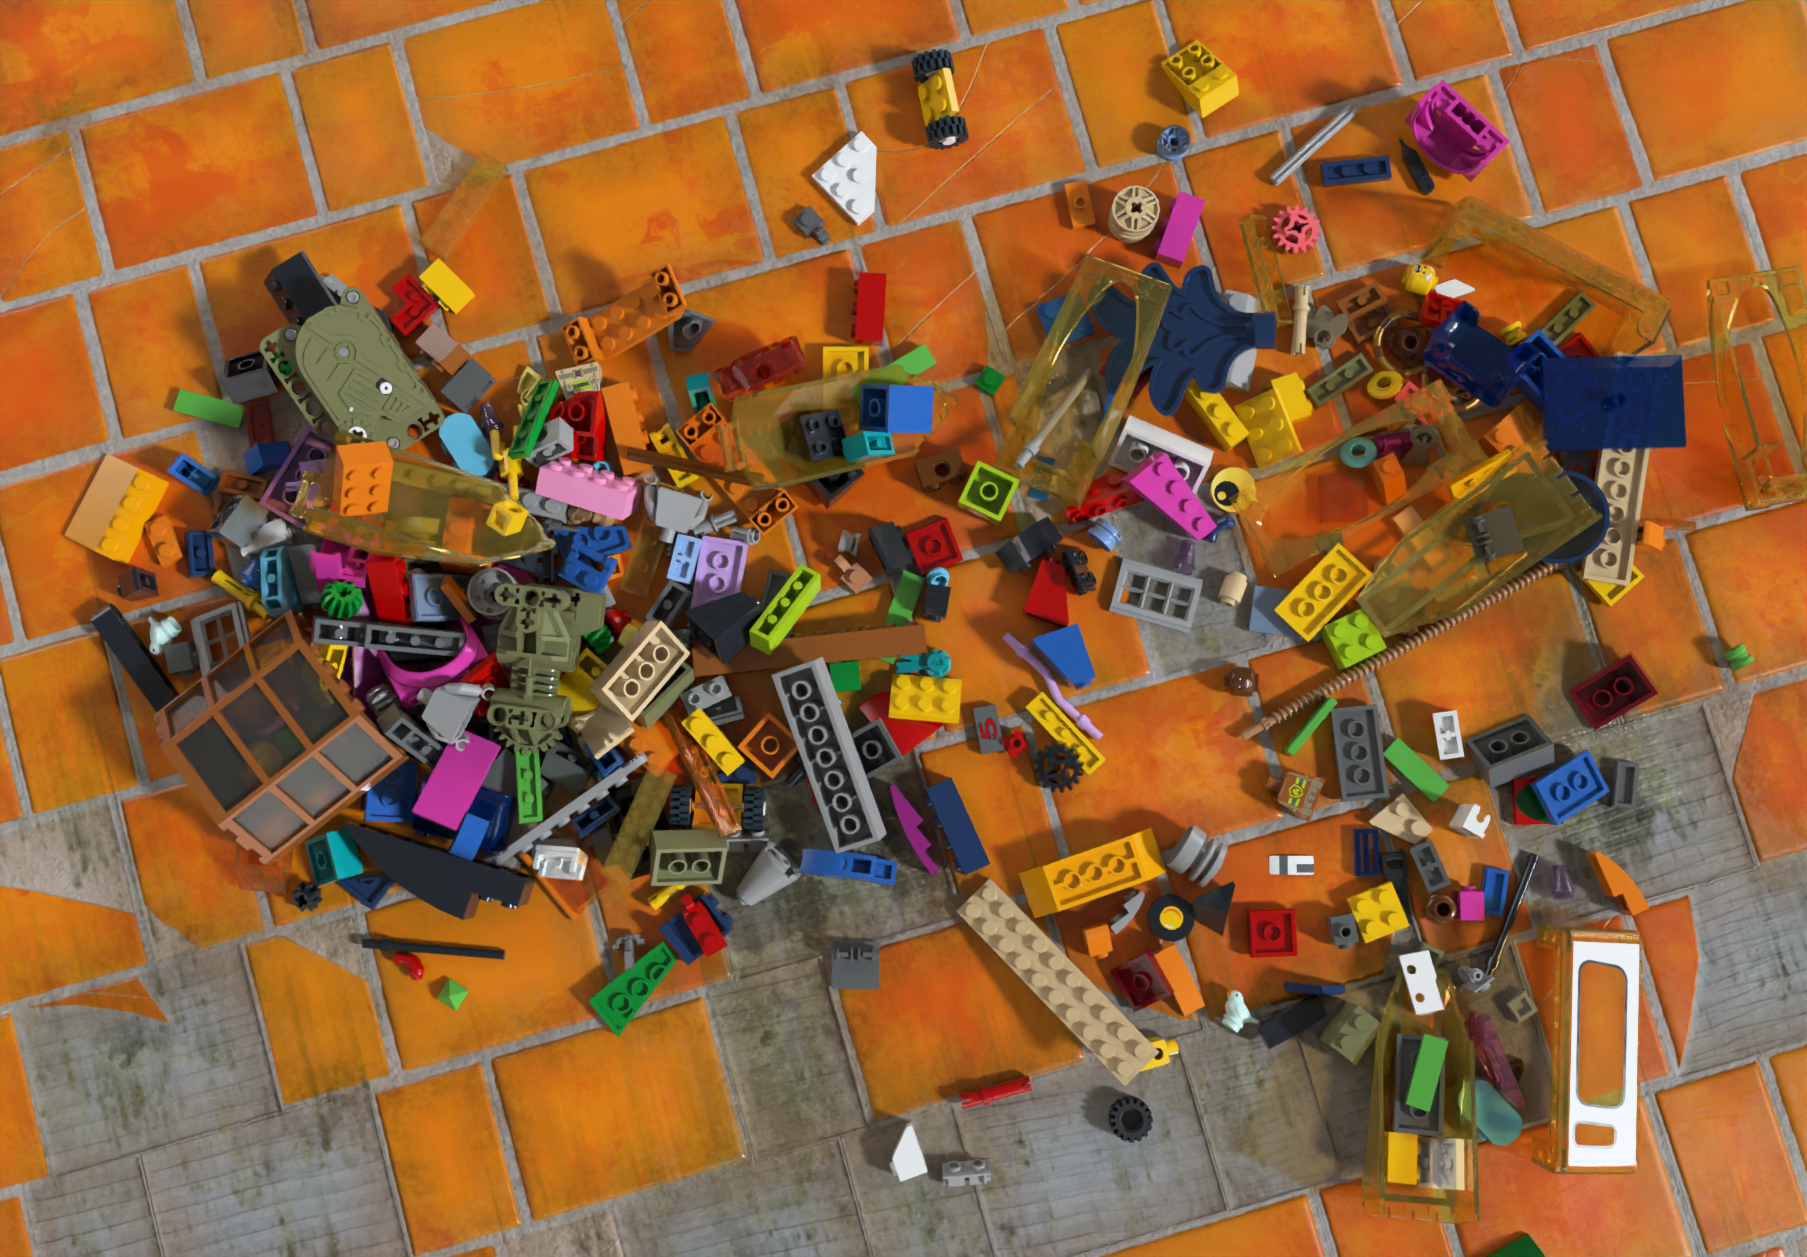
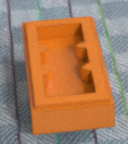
M1087 180L1064 184L1072 229L1095 226Z
M451 575L445 577L440 589L466 622L472 623L476 620L478 612L470 605L467 591L461 589Z

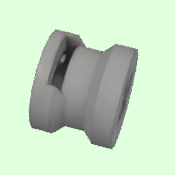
M843 529L838 552L843 553L846 551L856 556L861 534H850L848 530ZM855 538H857L854 550H852Z

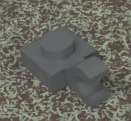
M810 206L793 219V224L808 239L814 235L822 245L827 244L831 240L829 233L822 228L825 225L824 220Z

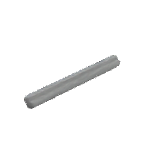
M1351 105L1346 106L1274 171L1269 180L1275 186H1278L1348 123L1357 113Z

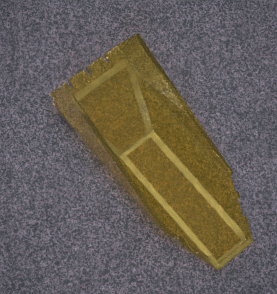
M1537 435L1516 448L1400 540L1356 599L1384 638L1427 623L1432 624L1437 620L1447 617L1459 616L1603 518L1600 512L1590 507L1581 493L1573 498L1570 496L1578 489L1567 474L1559 479L1556 477L1564 470L1553 456L1543 460V457L1549 453L1545 446L1548 442L1544 438ZM1510 505L1525 550L1497 558L1494 561L1478 564L1463 520Z
M1399 966L1375 1041L1362 1181L1364 1216L1385 1218L1386 1208H1388V1217L1392 1219L1409 1220L1410 1211H1412V1219L1414 1221L1434 1222V1213H1436L1437 1223L1465 1224L1480 1221L1474 1042L1469 1039L1464 1024L1466 1020L1464 1015L1461 1016L1455 999L1457 994L1449 971L1434 969L1437 976L1435 981L1444 1009L1432 1014L1419 1016L1415 1014L1403 970ZM1407 967L1409 974L1415 973V967ZM1417 993L1415 999L1418 1002H1423L1424 996ZM1395 1033L1423 1036L1425 1033L1434 1037L1446 1038V1041H1449L1445 1053L1443 1137L1433 1136V1138L1464 1139L1465 1190L1418 1188L1414 1184L1385 1182L1384 1132H1392V1129L1384 1128V1119L1391 1082L1394 1076Z

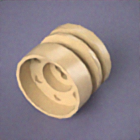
M1135 185L1124 188L1116 195L1108 216L1109 230L1116 239L1123 243L1135 244L1149 237L1160 212L1159 201L1155 194L1146 187Z

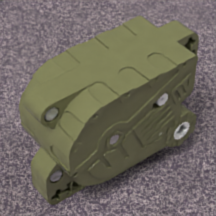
M348 287L343 291L340 305L324 308V310L312 317L310 316L303 326L287 324L265 337L260 343L261 353L316 434L323 439L337 441L340 445L386 441L390 453L396 454L444 424L445 415L436 402L435 396L427 384L423 382L416 371L417 369L411 360L407 358L400 347L401 345L393 333L386 327L365 293L356 287ZM269 342L277 343L278 346L275 347L276 352L279 355L285 354V357L278 358L274 352H268L267 349L270 348ZM285 361L290 362L292 365V371L287 375L281 371V364ZM299 381L303 382L306 386V391L301 395L297 394L294 390L295 384ZM312 401L317 402L320 407L316 415L308 411V405ZM431 412L439 414L440 417L437 419L439 423L436 425L433 422L426 425L429 428L426 432L424 424L419 419L422 418L423 422L431 418ZM326 421L333 425V432L329 435L324 434L321 429L322 424ZM411 424H416L420 427V435L418 437L409 435L408 428ZM360 432L364 433V435L361 437L362 439L358 438Z

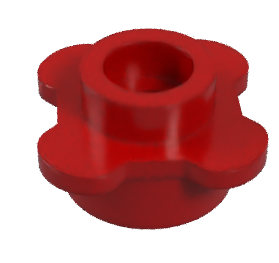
M1019 730L1013 731L1011 736L1002 739V745L1005 746L1009 756L1012 758L1017 757L1018 753L1029 748V743L1023 739L1022 732Z

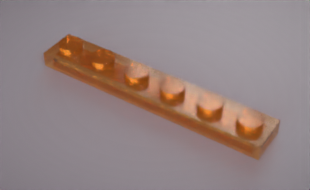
M686 707L666 711L663 714V719L719 839L739 834L743 829L707 752L681 724L689 716Z

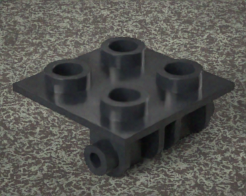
M838 409L799 417L800 423L798 425L801 426L804 435L802 438L806 440L804 445L808 447L807 450L810 456L808 458L812 460V464L821 462L824 459L844 455L841 440L847 437Z
M1065 548L1066 552L1062 553L1064 557L1062 561L1066 569L1073 568L1068 570L1067 573H1075L1074 576L1069 578L1070 580L1077 578V580L1071 582L1075 593L1082 596L1089 591H1096L1095 585L1097 581L1094 574L1089 572L1087 567L1088 558L1083 550L1081 551L1080 548Z

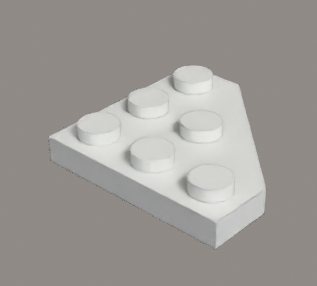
M862 131L812 175V179L857 226L875 211L877 147Z

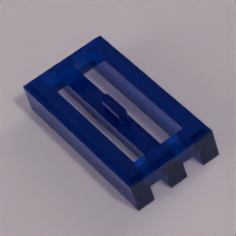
M1353 829L1355 876H1380L1378 829ZM1360 834H1363L1364 871H1361ZM1368 834H1372L1373 871H1370Z

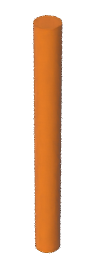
M519 851L517 855L569 918L572 921L575 920L579 913L550 878L540 877L538 875L539 868L533 869L534 859L530 854L526 852L522 855Z

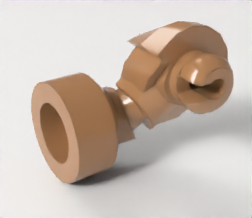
M573 505L567 511L570 521L574 524L592 520L593 523L597 522L598 526L607 527L612 526L615 518Z

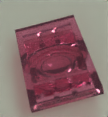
M1477 1011L1469 1012V1041L1477 1049L1480 1062L1485 1070V1081L1507 1103L1521 1110L1527 1108L1490 1016Z

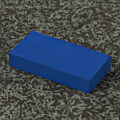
M1484 867L1480 889L1481 892H1484V914L1503 917L1510 871Z

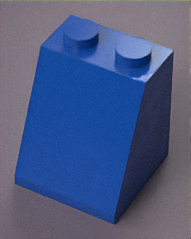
M861 383L859 430L884 433H932L934 386Z
M1078 623L1035 637L1030 641L1031 648L1069 688L1075 686L1076 690L1092 684L1091 680L1096 676Z

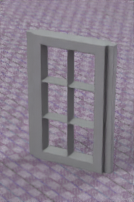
M1123 558L1109 606V612L1189 634L1203 580ZM1127 573L1146 577L1143 589L1124 585ZM1150 579L1169 584L1166 596L1147 591ZM1173 586L1192 590L1189 602L1171 598ZM1123 589L1141 594L1138 606L1120 601ZM1146 595L1164 600L1161 612L1143 608ZM1169 602L1187 607L1184 619L1166 614Z
M242 601L223 606L190 621L202 677L229 657L225 639L237 635L240 648L251 640ZM232 614L236 630L224 634L220 618ZM216 620L220 636L208 641L205 624ZM221 641L224 658L213 662L209 645ZM246 659L243 660L245 674L233 677L231 670L228 672L229 680L219 684L217 682L212 684L214 696L239 686L251 677Z

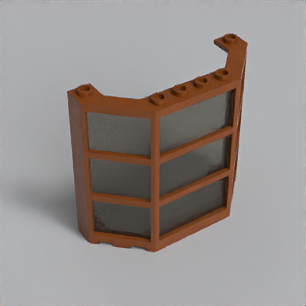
M293 609L288 610L153 715L154 720L159 722V725L156 727L157 735L160 739L163 738V742L160 743L162 752L217 826L223 831L229 829L233 834H236L235 841L247 851L253 849L258 855V860L264 865H274L410 758L406 753L407 750L385 735L363 712L365 707L357 698L353 699L349 693L351 689L343 679L339 680L334 674L336 672L335 667L328 660L324 661L320 655L322 653L320 647L316 643L310 642L307 632L310 633L312 631L308 624L310 623L309 618L302 611L298 612Z

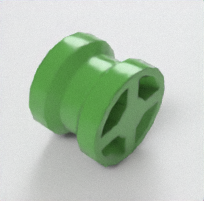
M1744 643L1738 644L1722 654L1726 660L1730 661V667L1733 671L1743 668L1754 660L1753 656L1746 652Z

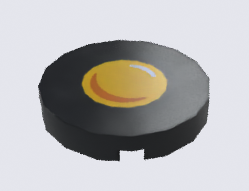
M1166 894L1152 902L1148 909L1147 921L1155 936L1164 941L1175 942L1184 939L1190 934L1194 926L1195 917L1191 914V905L1186 899L1178 895Z

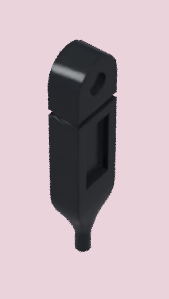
M1403 139L1399 140L1402 146V161L1419 192L1422 195H1429L1434 190L1435 185L1416 150L1408 147Z

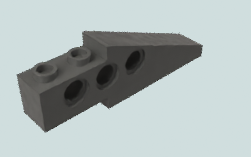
M313 616L311 641L313 643L456 657L462 651L465 633L369 620L341 618L338 620V618Z

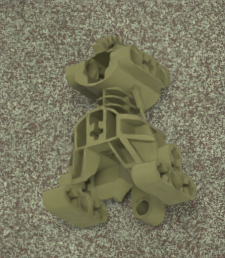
M538 583L526 585L501 584L495 590V599L499 604L510 607L499 628L496 657L500 664L512 665L510 689L498 687L494 691L490 700L487 718L492 725L498 726L494 729V732L501 731L503 733L499 740L508 739L506 747L515 744V752L523 747L524 754H528L530 749H532L533 754L539 753V747L545 752L548 750L547 744L551 747L556 746L554 738L557 740L563 739L558 728L570 724L573 718L571 697L557 695L560 671L572 673L578 663L581 636L603 628L606 595L587 592L578 588ZM505 591L519 593V598H509L505 596ZM531 591H534L537 594V597H533L529 595V593ZM552 597H557L560 601L555 603ZM570 597H580V602L570 601ZM498 708H501L503 721L497 717L496 712ZM564 714V721L561 723V717Z

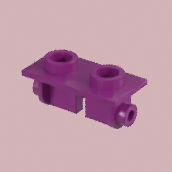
M1411 431L1374 435L1377 458L1385 457L1393 452L1395 456L1405 455L1413 445L1410 441Z

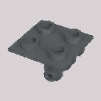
M1510 505L1463 520L1478 564L1494 561L1497 558L1525 550Z
M832 941V989L879 990L880 942Z

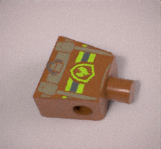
M1283 771L1280 779L1268 775L1264 788L1275 792L1272 800L1273 803L1301 820L1310 821L1325 779Z

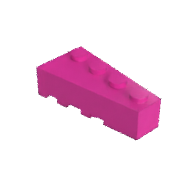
M1155 452L1121 479L1124 484L1132 488L1136 494L1145 499L1156 511L1164 515L1168 521L1190 539L1200 541L1217 527L1166 453Z

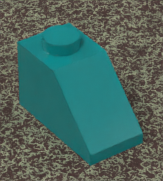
M708 372L686 377L688 393L694 413H698L710 402L718 410Z
M861 432L841 440L846 462H864L895 455L891 433Z

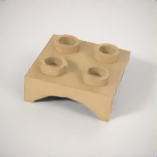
M602 703L587 715L575 717L571 720L574 727L583 735L594 758L597 760L635 731L629 721Z

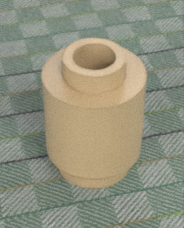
M1230 571L1229 575L1225 576L1218 594V598L1221 599L1223 605L1234 607V605L1240 604L1247 586V577L1245 575Z

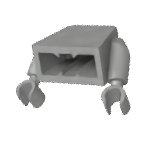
M647 475L644 476L642 482L645 488L644 504L648 517L653 520L655 525L662 527L659 540L672 543L676 531L687 533L688 530H693L705 519L708 504L713 499V494H710L705 499L703 497L704 490L696 497L658 485L656 487L658 481L656 476H654L653 483L647 481Z
M447 683L436 688L434 692L425 687L422 688L417 695V700L427 705L422 714V719L426 721V725L433 737L451 745L455 743L456 749L463 751L465 745L460 742L470 743L469 735L463 732L480 701L478 696L482 695L484 700L490 701L492 695L484 693L486 690L495 691L494 686L490 683H485L480 688L477 684Z

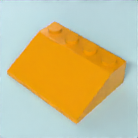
M106 454L65 536L112 560L128 565L146 530L144 524L150 522L169 482Z

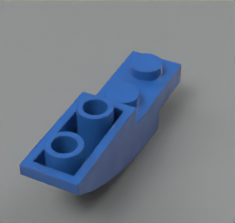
M803 849L799 873L893 886L895 885L897 861L878 859L877 856L841 852L836 854L835 851Z

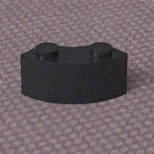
M1047 516L1011 539L995 553L1011 575L1018 570L1022 574L1033 566L1031 562L1045 552L1049 555L1059 548L1057 543L1064 538Z

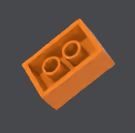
M386 441L336 446L332 497L339 517L388 512L393 459Z

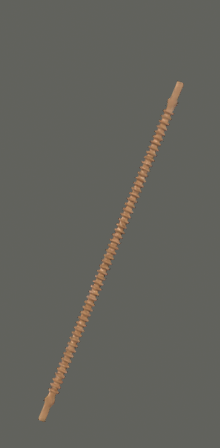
M1543 561L1542 565H1537V568L1532 567L1531 572L1527 570L1525 575L1520 574V578L1514 577V581L1509 580L1508 584L1503 583L1502 587H1497V590H1491V594L1485 593V597L1480 596L1479 600L1474 599V603L1469 602L1468 607L1462 606V610H1456L1457 613L1451 612V616L1446 615L1445 619L1440 618L1439 623L1435 621L1433 626L1428 625V629L1422 628V632L1417 631L1416 635L1410 636V639L1406 637L1404 642L1399 641V645L1393 644V648L1388 647L1387 651L1382 650L1381 655L1377 653L1375 658L1370 657V661L1365 660L1364 664L1359 663V667L1354 666L1352 671L1348 669L1347 674L1341 673V677H1335L1336 680L1330 679L1329 684L1325 682L1323 687L1318 686V690L1312 689V693L1307 692V696L1301 695L1300 700L1296 698L1294 703L1289 702V706L1283 705L1282 710L1278 708L1276 713L1272 711V715L1261 718L1258 723L1240 732L1243 740H1246L1262 730H1268L1275 723L1280 724V720L1286 721L1287 716L1291 718L1293 713L1298 714V710L1304 711V707L1309 708V704L1315 705L1316 700L1320 702L1322 697L1327 698V694L1333 695V691L1338 692L1339 687L1343 689L1345 684L1349 686L1350 681L1356 682V678L1361 679L1362 675L1367 676L1368 671L1372 673L1374 668L1379 669V665L1385 666V662L1390 663L1391 659L1396 660L1397 655L1401 657L1403 652L1408 653V649L1414 650V646L1419 647L1420 643L1425 644L1426 639L1430 641L1432 636L1437 637V633L1443 634V630L1448 631L1449 626L1453 628L1455 623L1459 625L1460 620L1466 621V617L1471 618L1472 614L1477 615L1478 611H1483V608L1488 609L1489 604L1495 605V601L1500 602L1501 598L1506 599V595L1511 596L1512 592H1518V588L1522 590L1524 585L1529 586V582L1535 583V579L1540 580L1541 576L1545 577L1547 573L1551 574L1552 569L1556 571L1558 566L1563 567L1564 564Z

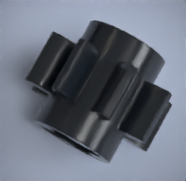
M302 882L291 893L293 905L299 908L301 912L307 908L313 911L318 907L317 904L323 901V898H321V888H318L313 882L307 885Z

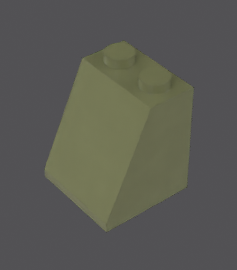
M1343 1000L1317 1039L1354 1067H1357L1383 1028L1377 1019L1361 1007Z

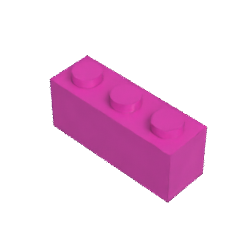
M1179 191L1177 198L1172 197L1168 207L1171 215L1169 219H1164L1160 231L1164 232L1162 239L1157 238L1153 252H1156L1155 261L1180 269L1205 203L1204 199Z

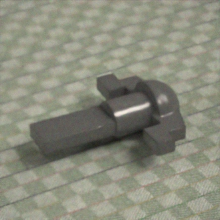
M551 518L545 519L542 523L547 532H550V530L560 532L561 529L580 532V528L564 526L561 522L552 521Z
M626 933L616 939V944L613 945V950L615 951L621 949V944H624L625 970L634 969L633 943L637 941V945L645 944V939H641L640 934Z

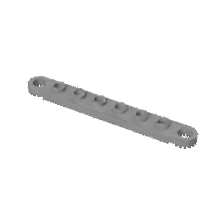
M642 752L491 860L497 867L519 851L523 855L534 847L532 842L539 838L540 841H543L553 834L551 831L553 827L558 825L561 828L570 822V815L575 812L578 815L591 807L588 804L595 798L599 801L609 794L607 789L613 785L618 788L627 782L628 778L626 776L649 759Z

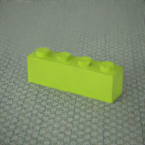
M802 564L799 565L749 630L750 645L771 656L821 590L820 573Z

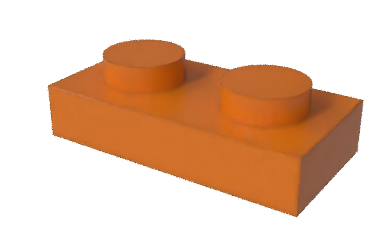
M164 515L144 524L161 566L166 567L186 558L169 516Z

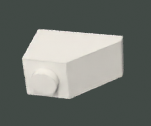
M911 1122L906 1124L892 1154L893 1162H890L894 1177L899 1176L900 1182L928 1172Z

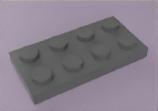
M1377 704L1332 709L1329 712L1341 802L1389 797Z
M1395 1033L1392 1132L1443 1137L1445 1057L1430 1112L1406 1105L1404 1102L1422 1036Z

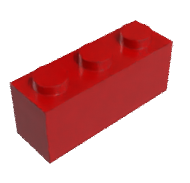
M859 272V280L854 279V293H858L857 302L853 301L852 315L857 316L856 324H852L851 337L855 338L856 345L883 346L887 275L885 273Z
M400 552L372 554L366 561L365 566L379 622L409 626L412 622L409 584L405 576V561L401 559Z

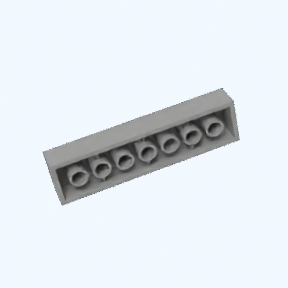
M823 656L771 675L836 854L879 841L887 833Z

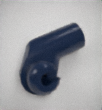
M1222 515L1214 519L1213 521L1217 527L1206 535L1205 541L1216 543L1219 532L1224 529H1232L1235 526V520L1230 515Z
M800 753L794 758V762L798 766L785 779L791 787H794L806 774Z

